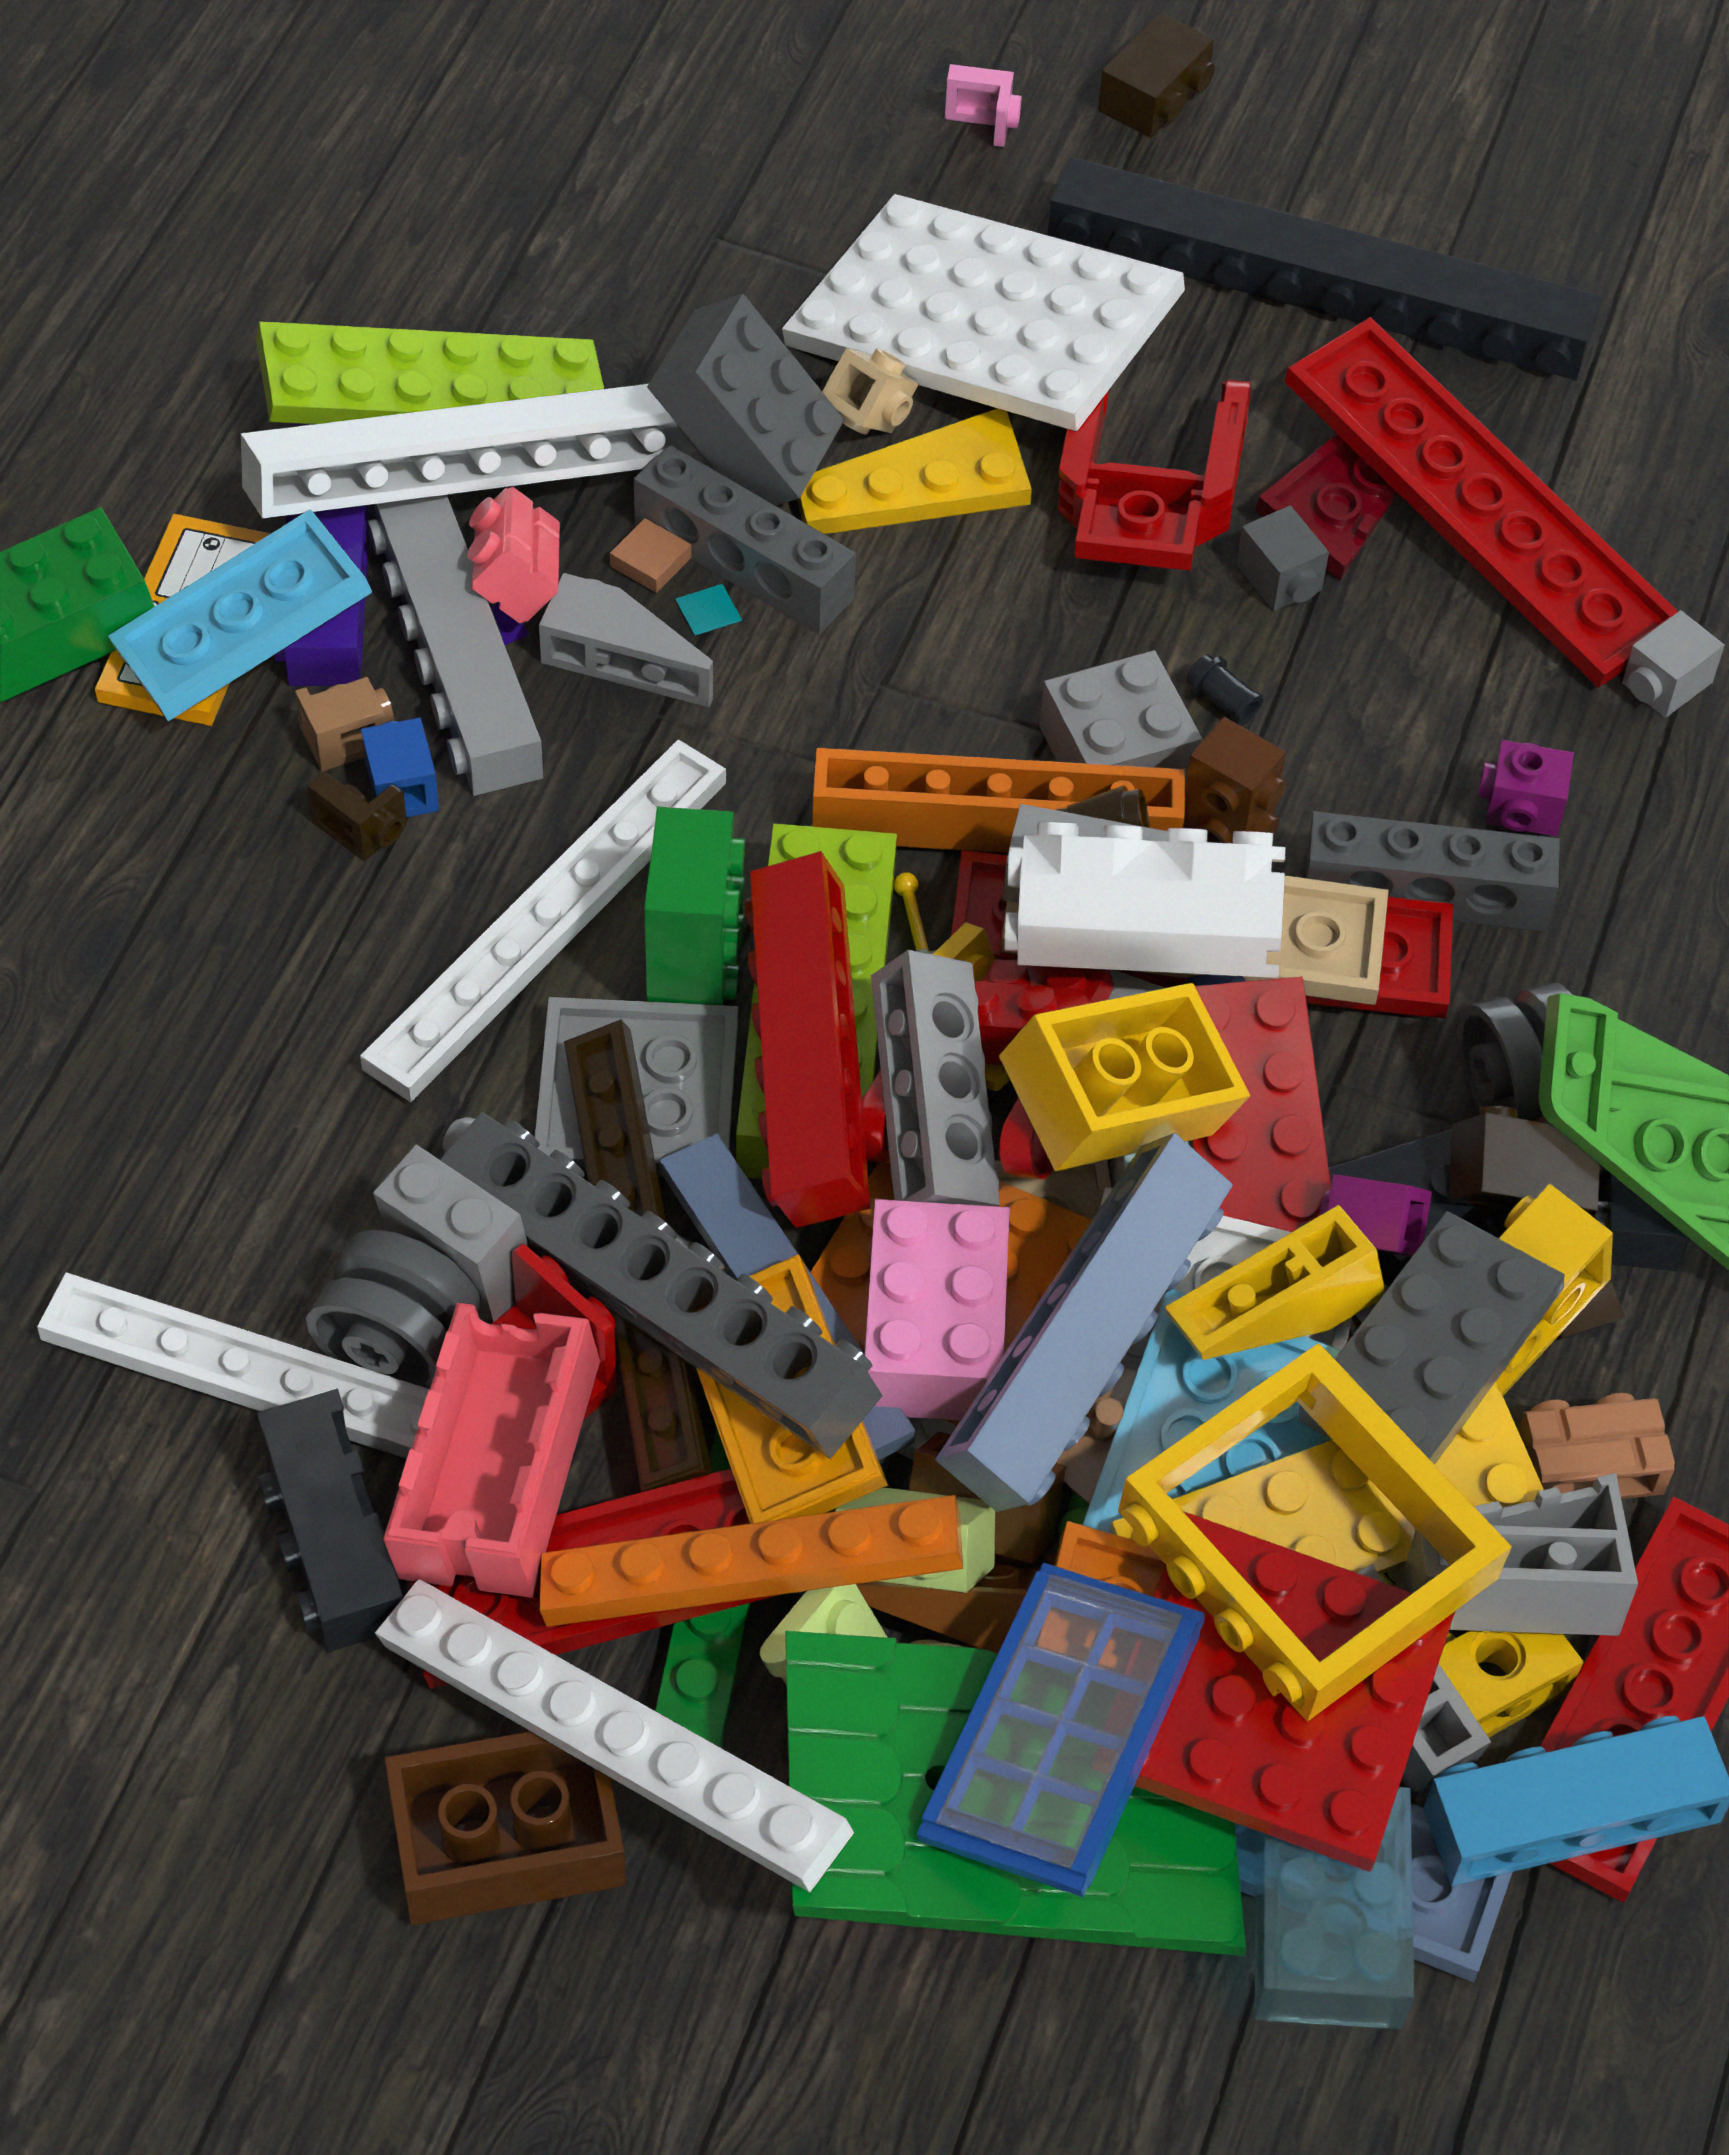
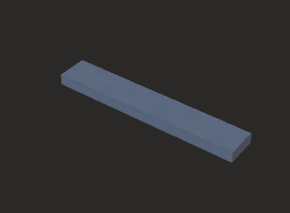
M718 1133L660 1159L661 1175L712 1253L725 1266L724 1271L727 1275L737 1280L741 1274L750 1276L798 1255ZM807 1268L835 1345L840 1339H843L864 1354ZM874 1406L863 1419L878 1460L915 1443V1429L901 1408Z

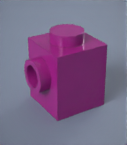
M1333 1174L1331 1189L1325 1192L1321 1202L1320 1215L1340 1205L1377 1251L1413 1256L1424 1242L1432 1192L1404 1184Z

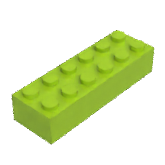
M773 823L768 866L822 851L844 884L861 1097L863 1099L875 1079L878 1038L871 975L886 965L897 834ZM755 983L752 1004L758 1003V987ZM750 1015L736 1134V1162L746 1177L762 1179L763 1168L769 1167L768 1149L762 1140L758 1124L759 1113L766 1111L765 1094L759 1086L755 1072V1059L762 1056L761 1040L753 1025L752 1015Z

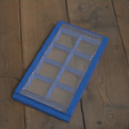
M1043 1563L1040 1571L1036 1572L926 1807L922 1816L923 1822L917 1832L918 1840L1084 1897L1087 1887L1090 1888L1199 1640L1200 1630L1205 1621L1204 1613Z

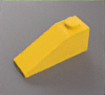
M1337 1205L1165 1306L1169 1318L1201 1359L1206 1360L1328 1331L1379 1301L1384 1295L1385 1289L1376 1248L1341 1206Z

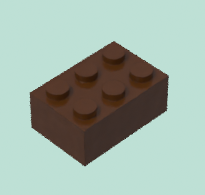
M530 1731L385 1757L411 1926L626 1886L624 1847L611 1778Z

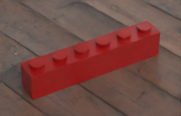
M822 851L750 871L752 898L746 899L744 905L747 922L754 934L755 950H751L748 953L750 973L758 987V1003L752 1004L751 1015L754 1028L761 1040L762 1056L755 1059V1072L759 1086L765 1094L766 1111L759 1113L758 1124L762 1140L768 1149L769 1167L762 1170V1183L769 1203L773 1207L779 1206L795 1228L871 1209L845 888Z

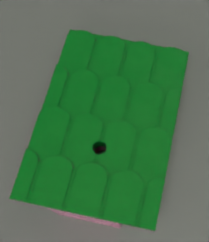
M785 1631L789 1787L846 1818L854 1831V1834L810 1893L792 1883L795 1916L1246 1956L1234 1822L1134 1786L1090 1888L1087 1887L1084 1897L918 1840L917 1832L923 1822L922 1816L998 1654L980 1648L897 1643L896 1638ZM1027 1660L1009 1700L1060 1716L1077 1676ZM1090 1681L1073 1721L1104 1731L1119 1690ZM1002 1714L984 1754L1035 1771L1052 1730ZM1066 1735L1048 1776L1100 1792L1106 1775L1091 1770L1098 1745ZM977 1769L958 1810L1009 1827L1027 1785ZM1041 1790L1023 1832L1074 1849L1092 1807Z

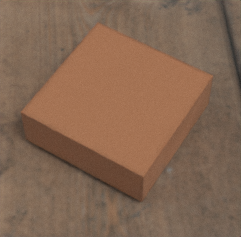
M644 518L610 552V567L657 593L692 558L691 544Z

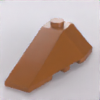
M1057 1553L1043 1554V1563L1054 1566ZM994 1560V1568L967 1593L880 1581L856 1585L868 1606L998 1654L1032 1580L1041 1567L1018 1568L1014 1565Z

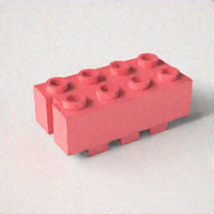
M457 1303L449 1330L446 1332L436 1364L437 1369L430 1390L428 1389L418 1421V1430L412 1449L408 1453L399 1482V1491L383 1539L399 1579L416 1582L420 1579L430 1584L452 1586L457 1574L474 1577L480 1591L533 1598L541 1570V1553H546L600 1363L588 1319L539 1313L533 1316L537 1329L517 1328L514 1325L501 1324L499 1326L488 1324L479 1319L474 1305Z

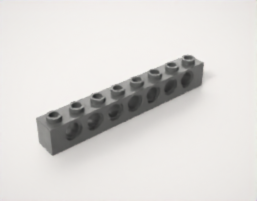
M481 1112L443 1155L440 1161L521 1214L528 1246L538 1257L543 1255L551 1257L563 1269L570 1282L598 1299L605 1306L827 1458L831 1459L883 1396L868 1373L873 1366L871 1361L855 1346L843 1339H840L834 1346L820 1336L823 1333L821 1328L801 1310L791 1306L786 1312H783L772 1305V1296L754 1279L746 1274H741L737 1280L733 1279L723 1272L725 1269L723 1263L703 1245L693 1242L689 1248L685 1247L675 1240L677 1234L659 1216L647 1210L640 1217L628 1209L631 1206L629 1201L616 1188L604 1180H600L593 1186L583 1179L585 1176L584 1172L564 1153L555 1149L548 1156L539 1150V1142L517 1122L509 1120L503 1126L484 1112ZM661 1271L657 1276L649 1279L652 1275ZM710 1302L704 1309L696 1312L699 1307ZM759 1334L753 1342L743 1345L749 1338ZM810 1367L805 1374L792 1379L798 1371Z

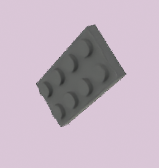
M1446 1211L1335 1360L1435 1465L1563 1290L1565 1274ZM1300 1405L1299 1421L1332 1440Z

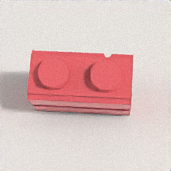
M510 487L508 489L505 488L495 499L491 497L484 499L473 512L469 525L475 529L474 542L469 548L467 557L473 561L472 589L491 603L499 602L500 610L518 623L528 622L558 593L560 522L541 507L533 509V501L514 487Z

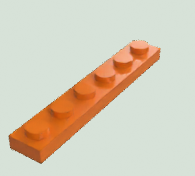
M951 1495L541 1553L540 1613L546 1626L549 1627L963 1569L959 1506L956 1496Z

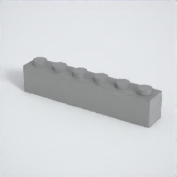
M439 495L374 504L375 519L367 521L370 543L375 555L384 553L387 562L382 564V569L390 597H401L403 606H398V613L406 641L416 639L419 649L414 650V657L420 680L423 685L432 683L436 692L430 695L436 724L439 730L445 728L450 730L452 739L447 740V748L455 774H466L473 796L543 779L540 736L487 599L472 589L473 562L467 557L468 548L448 496Z

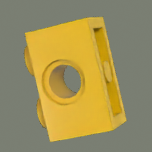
M1472 1630L1457 1638L1452 1633H1448L1439 1661V1665L1488 1738L1568 1694L1583 1664V1660L1564 1634ZM1483 1662L1496 1664L1504 1670L1506 1675L1492 1676L1484 1672L1478 1664Z

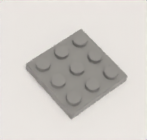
M549 997L535 1139L540 1144L539 1150L548 1156L555 1149L559 1150L586 1173L564 1041L622 1019L631 1029L658 1177H663L660 1173V1159L718 1133L730 1151L738 1006Z

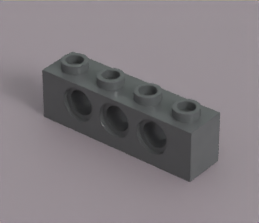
M672 445L665 448L634 478L635 526L646 518L691 544L692 560L820 635L854 600L856 553Z
M1313 811L1304 856L1303 878L1389 890L1388 897L1452 903L1453 921L1546 931L1559 888L1560 838Z

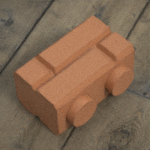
M1615 1393L1601 1398L1596 1404L1569 1407V1404L1563 1400H1548L1535 1405L1530 1411L1524 1412L1518 1428L1520 1437L1544 1490L1558 1487L1562 1494L1594 1486L1597 1477L1616 1473L1621 1499L1664 1495L1675 1470V1460L1668 1435H1665L1664 1432L1665 1424L1658 1399L1655 1398L1635 1400L1631 1394Z

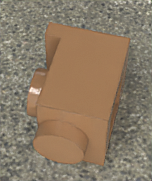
M368 677L347 684H338L314 695H310L306 687L295 691L300 730L321 772L364 758L361 729L394 721L392 706L383 688L374 690Z

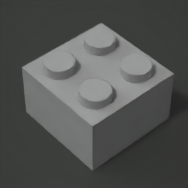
M1155 650L1044 681L1039 727L1057 762L1185 769L1186 786L1190 755L1201 744L1203 739Z

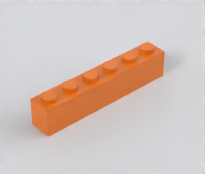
M817 748L812 827L897 834L896 846L1008 853L1020 804L1056 810L1125 785L1128 791L1137 789L1143 791L1149 813L1150 828L1168 831V828H1183L1185 769Z

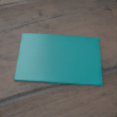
M723 584L675 599L695 636L742 621Z

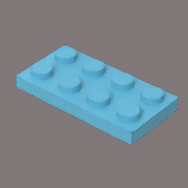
M309 509L113 632L108 637L116 651L167 721H170L372 593V590L362 572L313 511Z

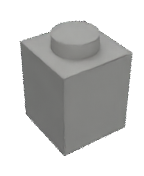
M1680 610L1633 645L1622 684L1629 688L1638 700L1647 703L1666 718L1713 683L1725 645Z

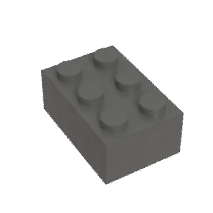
M743 293L694 309L647 386L649 391L718 473L773 505L782 504L801 497L844 421L843 417Z

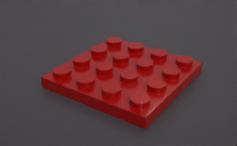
M1184 1512L1319 1662L1413 1594L1401 1588ZM1165 1564L1153 1597L1203 1612L1205 1621L1200 1630L1199 1640L1135 1786L1371 1872L1455 1612L1307 1722L1281 1692L1275 1697L1271 1694L1264 1682L1263 1672L1244 1651L1236 1652L1224 1642L1216 1629L1212 1615L1196 1597L1189 1599L1175 1587L1168 1575L1167 1565ZM1139 1635L1125 1676L1148 1683L1165 1643ZM1119 1690L1104 1731L1124 1737L1141 1697ZM1098 1746L1091 1770L1107 1776L1117 1752Z

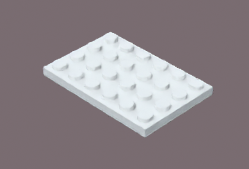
M894 194L784 325L782 331L785 346L836 361L840 360L846 348L868 354H873L876 348H880L903 361L906 365L902 373L921 386L1078 431L1185 291L1184 276L1179 271Z

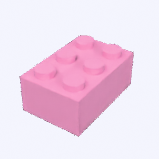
M875 1199L865 1356L873 1365L868 1373L883 1395L875 1406L901 1408L906 1417L945 1420H961L1004 1355L1010 1207Z

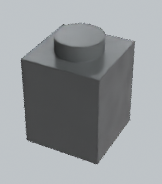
M1290 505L1242 526L1236 566L1269 607L1276 611L1294 602H1305L1317 592L1322 591L1329 551Z

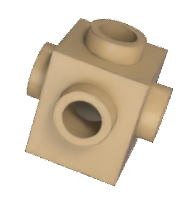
M846 348L822 392L835 409L841 412L840 415L844 419L843 424L864 435H867L870 429L892 433L894 428L901 424L908 416L913 405L912 396L919 383L902 373L906 365L903 361L880 348H876L873 354Z

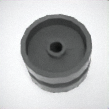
M1547 982L1522 989L1516 994L1512 1002L1505 997H1494L1467 1005L1461 1012L1458 1025L1459 1056L1465 1082L1477 1111L1481 1107L1503 1106L1518 1110V1119L1535 1121L1536 1118L1544 1116L1539 1105V1086L1547 998L1558 993L1572 995L1560 983Z
M374 1229L356 1233L347 1244L333 1269L335 1280L329 1281L321 1290L306 1317L308 1333L318 1347L331 1358L430 1389L437 1369L436 1364L446 1332L449 1330L457 1303L472 1304L476 1307L478 1313L480 1309L479 1291L469 1276L452 1260L421 1241L396 1232Z

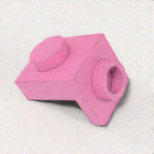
M950 64L947 77L945 119L994 125L993 146L1004 147L1008 127L1018 128L1022 96L1012 95L1014 72Z

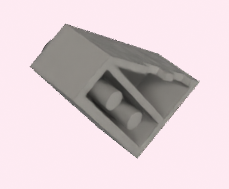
M1616 1473L1597 1477L1592 1487L1563 1494L1558 1487L1537 1492L1534 1501L1502 1508L1499 1501L1474 1506L1512 1548L1499 1579L1455 1611L1449 1630L1620 1635L1638 1581ZM1417 1529L1415 1530L1403 1571L1405 1589L1412 1593L1450 1566Z

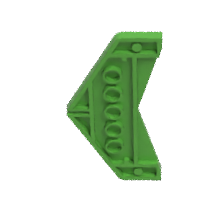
M1563 993L1548 996L1539 1086V1105L1542 1114L1549 1123L1729 1270V1075L1619 1020L1618 1012L1590 998Z

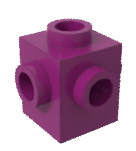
M1501 740L1496 763L1484 762L1480 778L1478 798L1489 799L1485 824L1506 827L1518 832L1528 831L1557 837L1568 800L1574 752L1540 747L1532 743Z

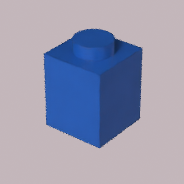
M421 718L400 722L390 721L379 726L361 729L365 768L373 799L390 785L394 784L404 792L406 817L439 811L436 773Z

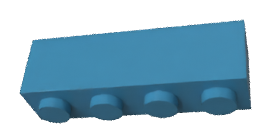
M1666 1716L1650 1721L1641 1727L1638 1732L1613 1737V1734L1608 1731L1596 1732L1577 1740L1572 1747L1546 1753L1545 1748L1531 1747L1512 1754L1504 1763L1479 1768L1476 1763H1462L1452 1766L1433 1779L1423 1809L1450 1885L1455 1886L1721 1823L1729 1808V1776L1705 1716L1681 1722L1677 1716Z

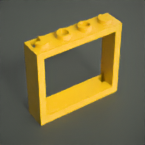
M1317 1343L1126 1477L1118 1512L1134 1529L1132 1539L1141 1546H1150L1167 1565L1168 1575L1175 1587L1189 1599L1196 1597L1212 1615L1216 1629L1224 1642L1236 1652L1244 1651L1263 1672L1264 1682L1271 1694L1275 1697L1281 1692L1307 1722L1498 1580L1512 1548L1503 1536L1320 1343ZM1295 1402L1302 1406L1450 1564L1448 1568L1321 1662L1314 1657L1167 1495L1169 1491Z

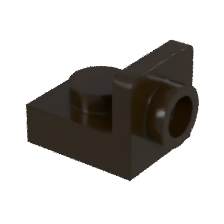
M325 771L307 785L312 823L363 862L380 848L389 847L396 842L407 825L404 792L394 784L390 785L370 803H368L365 796L351 784H341Z

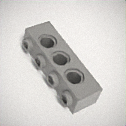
M907 950L871 975L894 1200L998 1207L1000 1205L998 1193L999 1177L995 1167L991 1132L992 1117L988 1106L984 1071L985 1056L981 1045L978 996L975 992L972 963Z

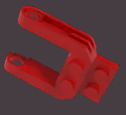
M1228 379L1227 382L1222 383L1221 402L1217 404L1205 475H1196L1184 470L1111 462L1096 464L1106 416L1109 390L1078 431L1067 429L1059 467L1060 482L1058 493L1060 495L1058 511L1078 529L1075 541V558L1191 571L1195 547L1228 531L1230 528L1246 432L1251 382Z
M994 959L982 981H974L975 992L978 996V1019L985 1064L1003 1065L999 1055L1034 1015L1108 1000L1114 989L1110 969L1017 965L1018 960ZM880 1069L862 1099L867 1162L891 1164ZM1018 1097L1001 1132V1164L1005 1173L1013 1174L1015 1177L1045 1179L1052 1172L1053 1166Z

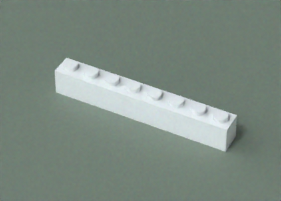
M648 384L241 433L242 488L262 518L305 513L309 509L316 512L646 468L669 445L699 462L707 461V459L647 388Z

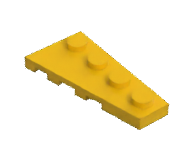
M997 408L816 471L801 497L796 499L802 522L823 534L1030 505L1032 488L1008 412Z

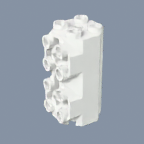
M1038 822L1037 835H1024L1023 848L1010 847L1008 886L1020 888L1018 913H1006L1005 951L1018 952L1017 965L1278 978L1279 965L1266 964L1267 952H1280L1285 873L1271 872L1272 862L1285 861V847L1272 846L1273 833L1234 831L1232 844L1207 842V830L1168 828V841L1142 840L1143 829L1137 826L1103 825L1102 837L1078 836L1079 826L1077 824Z

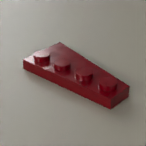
M1336 434L1260 495L1255 511L1264 517L1291 505L1329 551L1326 569L1341 580L1398 493Z

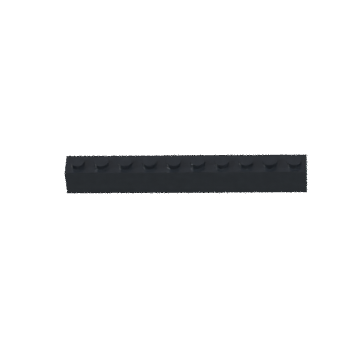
M1070 157L1050 204L1048 236L1183 273L1184 277L1357 323H1362L1371 317L1387 331L1576 381L1592 337L1602 298L1598 294Z

